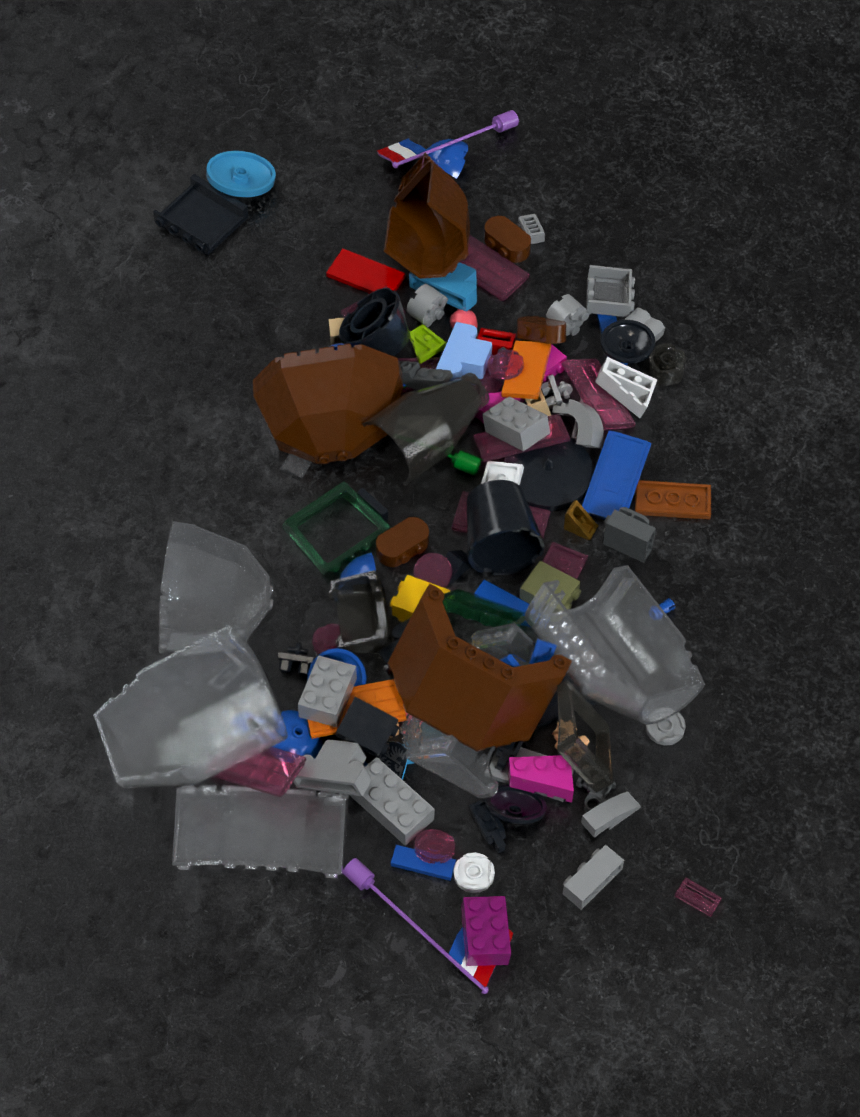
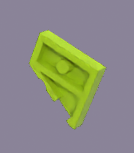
M422 324L410 331V341L420 364L445 349L447 343Z

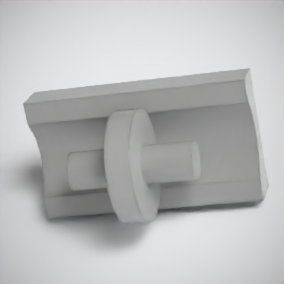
M553 374L548 376L549 381L541 386L544 396L554 393L553 396L545 398L549 410L553 409V405L561 406V403H563L561 396L568 399L570 397L569 394L573 391L571 384H565L564 381H561L558 387Z

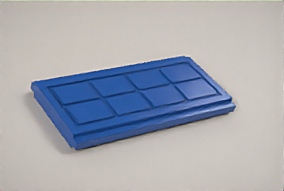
M608 431L582 507L590 516L605 520L607 515L611 516L614 509L619 511L621 507L630 508L652 443L619 432Z

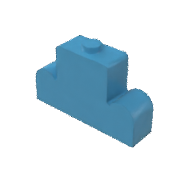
M459 262L453 273L449 272L446 277L420 279L412 272H409L410 287L415 290L424 284H428L448 298L447 304L466 312L477 303L476 269Z

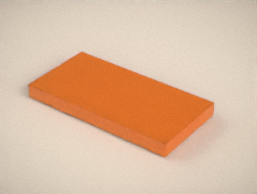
M515 341L501 392L502 397L539 398L551 351V344Z

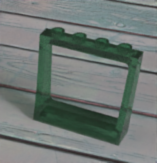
M343 481L285 520L282 528L304 551L321 573L325 575L330 571L333 573L338 571L342 567L341 563L345 560L348 563L357 557L356 553L360 550L362 552L367 551L372 546L370 543L377 540V537L389 530L391 526ZM345 498L376 525L378 530L333 561L326 563L297 527L338 499Z
M460 589L444 594L443 605L448 613L453 612L463 616L465 619H472L481 622L484 626L489 625L500 629L502 632H509L514 635H519L527 630L531 614Z

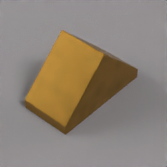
M574 500L565 514L564 529L590 540L598 528V524L581 504Z

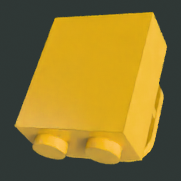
M407 575L405 580L400 582L398 594L393 596L390 607H392V615L396 616L401 623L412 616L429 582ZM432 584L444 593L443 605L446 610L450 601V590Z

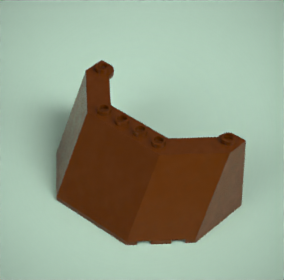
M429 583L388 661L389 669L392 670L395 678L396 688L404 702L405 712L475 751L485 750V748L493 746L496 748L510 745L516 741H529L568 671L572 660L562 655H554L548 661L511 667L455 636L443 605L444 593L441 589Z

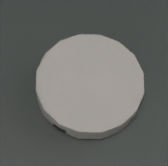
M664 707L658 708L649 714L645 728L647 735L652 741L665 746L679 742L684 736L686 725L684 718L679 712Z

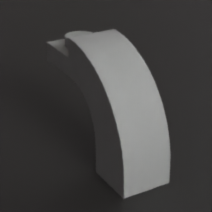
M569 399V403H561V406L553 405L552 413L576 419L578 424L577 445L602 449L604 437L603 424L594 408Z

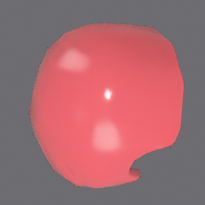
M459 309L450 316L451 328H454L456 322L470 324L476 328L478 326L476 315L470 310L466 312Z

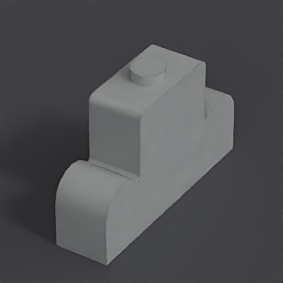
M326 740L315 759L312 755L301 756L289 773L297 788L363 796L371 782V776L363 765L366 760L364 752L358 743Z

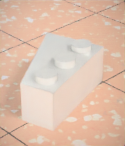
M607 357L600 368L595 382L638 418H641L648 407L657 379Z

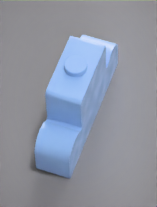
M456 322L436 369L451 370L453 377L446 385L452 383L456 378H462V375L483 379L487 368L492 365V342L477 339V328L475 326Z

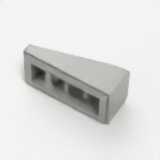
M536 214L518 217L522 230L531 236V244L545 241V233Z

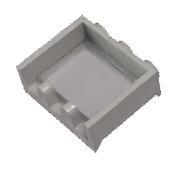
M590 265L586 310L589 315L601 314L627 317L630 315V312L634 311V301L631 300H634L635 289L632 288H634L635 277H632V269Z

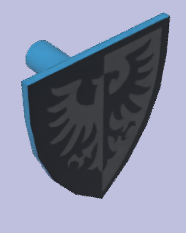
M388 741L387 743L390 746L386 754H381L379 759L403 780L407 764H413L415 758L410 756L411 749L399 742Z

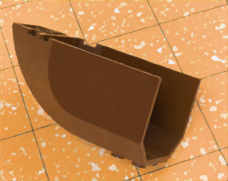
M425 152L404 175L398 189L399 193L394 199L396 205L395 207L392 206L389 211L384 252L420 279L446 277L449 272L453 273L457 268V264L460 261H464L469 254L470 235L469 210L465 194L454 179Z

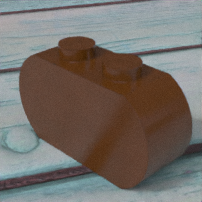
M494 216L486 221L484 242L489 248L494 249L502 258L512 263L522 262L529 257L531 236L505 216Z
M538 316L520 317L517 319V338L546 344L563 343L566 341V322Z
M408 517L379 535L376 540V555L379 562L387 567H397L407 563L413 556L423 553L429 544L428 525L420 518Z

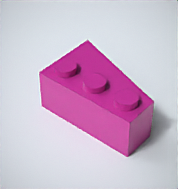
M570 755L509 757V787L532 793L547 794V797L551 798L553 796L563 798L567 802L572 803L574 788Z

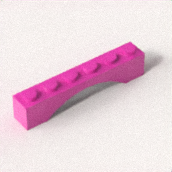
M552 344L542 384L549 381L548 376L562 373L566 368L567 356ZM501 392L486 393L473 403L472 414L484 424L482 414L507 397H502ZM514 398L522 403L525 401L523 398Z

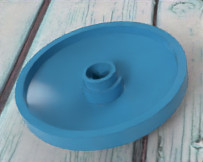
M227 151L215 155L207 164L206 177L209 183L217 190L228 195L237 197L259 196L268 192L275 183L276 172L272 164L254 153Z

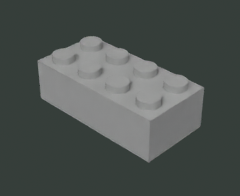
M376 757L365 767L371 776V782L364 795L350 796L406 846L434 820L435 809Z

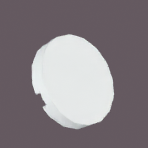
M476 852L467 853L455 863L453 870L454 880L462 890L470 893H480L488 889L493 883L495 876L494 865L484 854Z

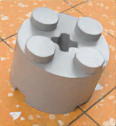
M428 284L420 286L415 291L416 297L414 299L411 298L408 302L407 313L426 327H429L436 319L440 320L443 317V309L448 298Z
M567 294L562 296L563 299L558 302L556 300L550 306L546 317L565 321L566 336H575L580 331L579 327L588 319L589 313L574 297Z

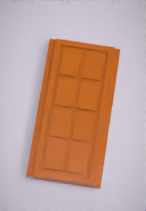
M394 679L354 686L338 727L355 697L397 718L398 722L407 721L402 697L398 693ZM307 719L311 739L336 734L338 727Z

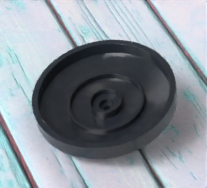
M550 432L549 435L525 451L512 446L504 463L523 464L524 470L519 486L524 492L529 507L538 511H561L570 508L574 500L580 502L586 496L593 476L592 460L585 448L577 445L574 439L558 433Z

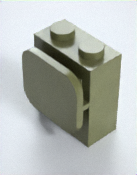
M539 561L520 588V599L549 614L550 619H560L563 614L569 612L572 601L578 599L581 593L579 589L580 581Z

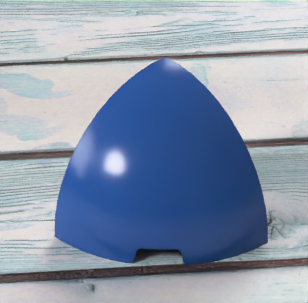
M446 139L438 141L432 144L426 150H430L432 148L453 141L455 139ZM459 141L428 155L446 173L457 179L465 163L464 156L468 152V145L463 141Z
M372 553L355 558L345 567L338 582V595L353 593V583L376 581V568Z

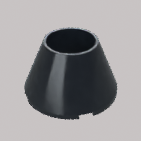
M390 288L378 289L356 303L358 307L352 314L348 312L340 326L339 337L345 344L351 343V347L362 344L395 356L406 346L410 339L409 327L398 293Z

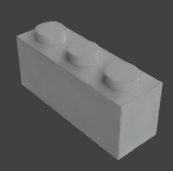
M607 845L601 850L599 848L596 849L591 855V859L587 863L583 862L578 867L577 873L574 876L570 875L564 881L563 895L582 910L623 869L624 860Z

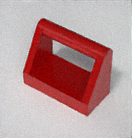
M481 328L477 339L492 342V356L511 359L516 333ZM483 335L510 340V342L483 337Z

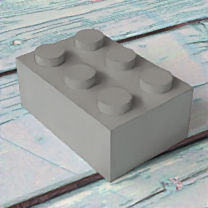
M512 397L505 398L482 414L485 432L522 451H525L550 434L548 416Z
M318 655L298 703L299 717L338 727L357 680L356 666Z

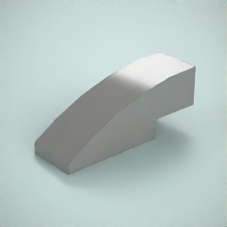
M625 792L606 800L582 815L581 823L593 837H596L607 828L609 830L640 809L641 806L629 792Z

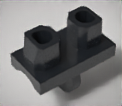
M297 642L296 647H288V652L295 654L278 652L281 672L291 673L292 663L299 664L298 674L308 676V671L314 657L300 655H308V649H303L301 642Z

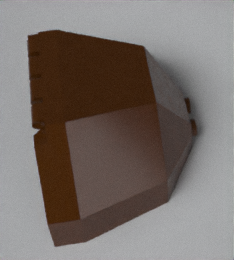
M351 343L337 345L338 350H335L334 346L319 348V353L316 352V349L301 351V356H298V352L284 353V358H274L253 379V396L278 449L316 464H326L332 461H346L347 459L355 458L388 435L403 390L402 370L398 358L362 344L355 345L352 348Z

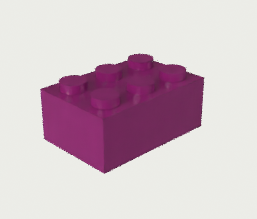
M505 896L463 897L461 916L466 966L508 965L511 947Z

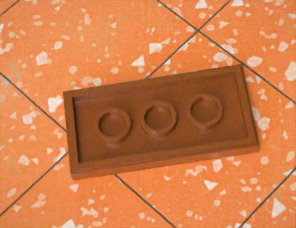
M639 480L635 491V512L646 516L710 519L711 485Z

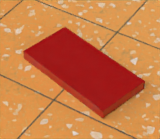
M342 248L326 272V277L370 294L382 288H390L393 291H397L405 278V273Z

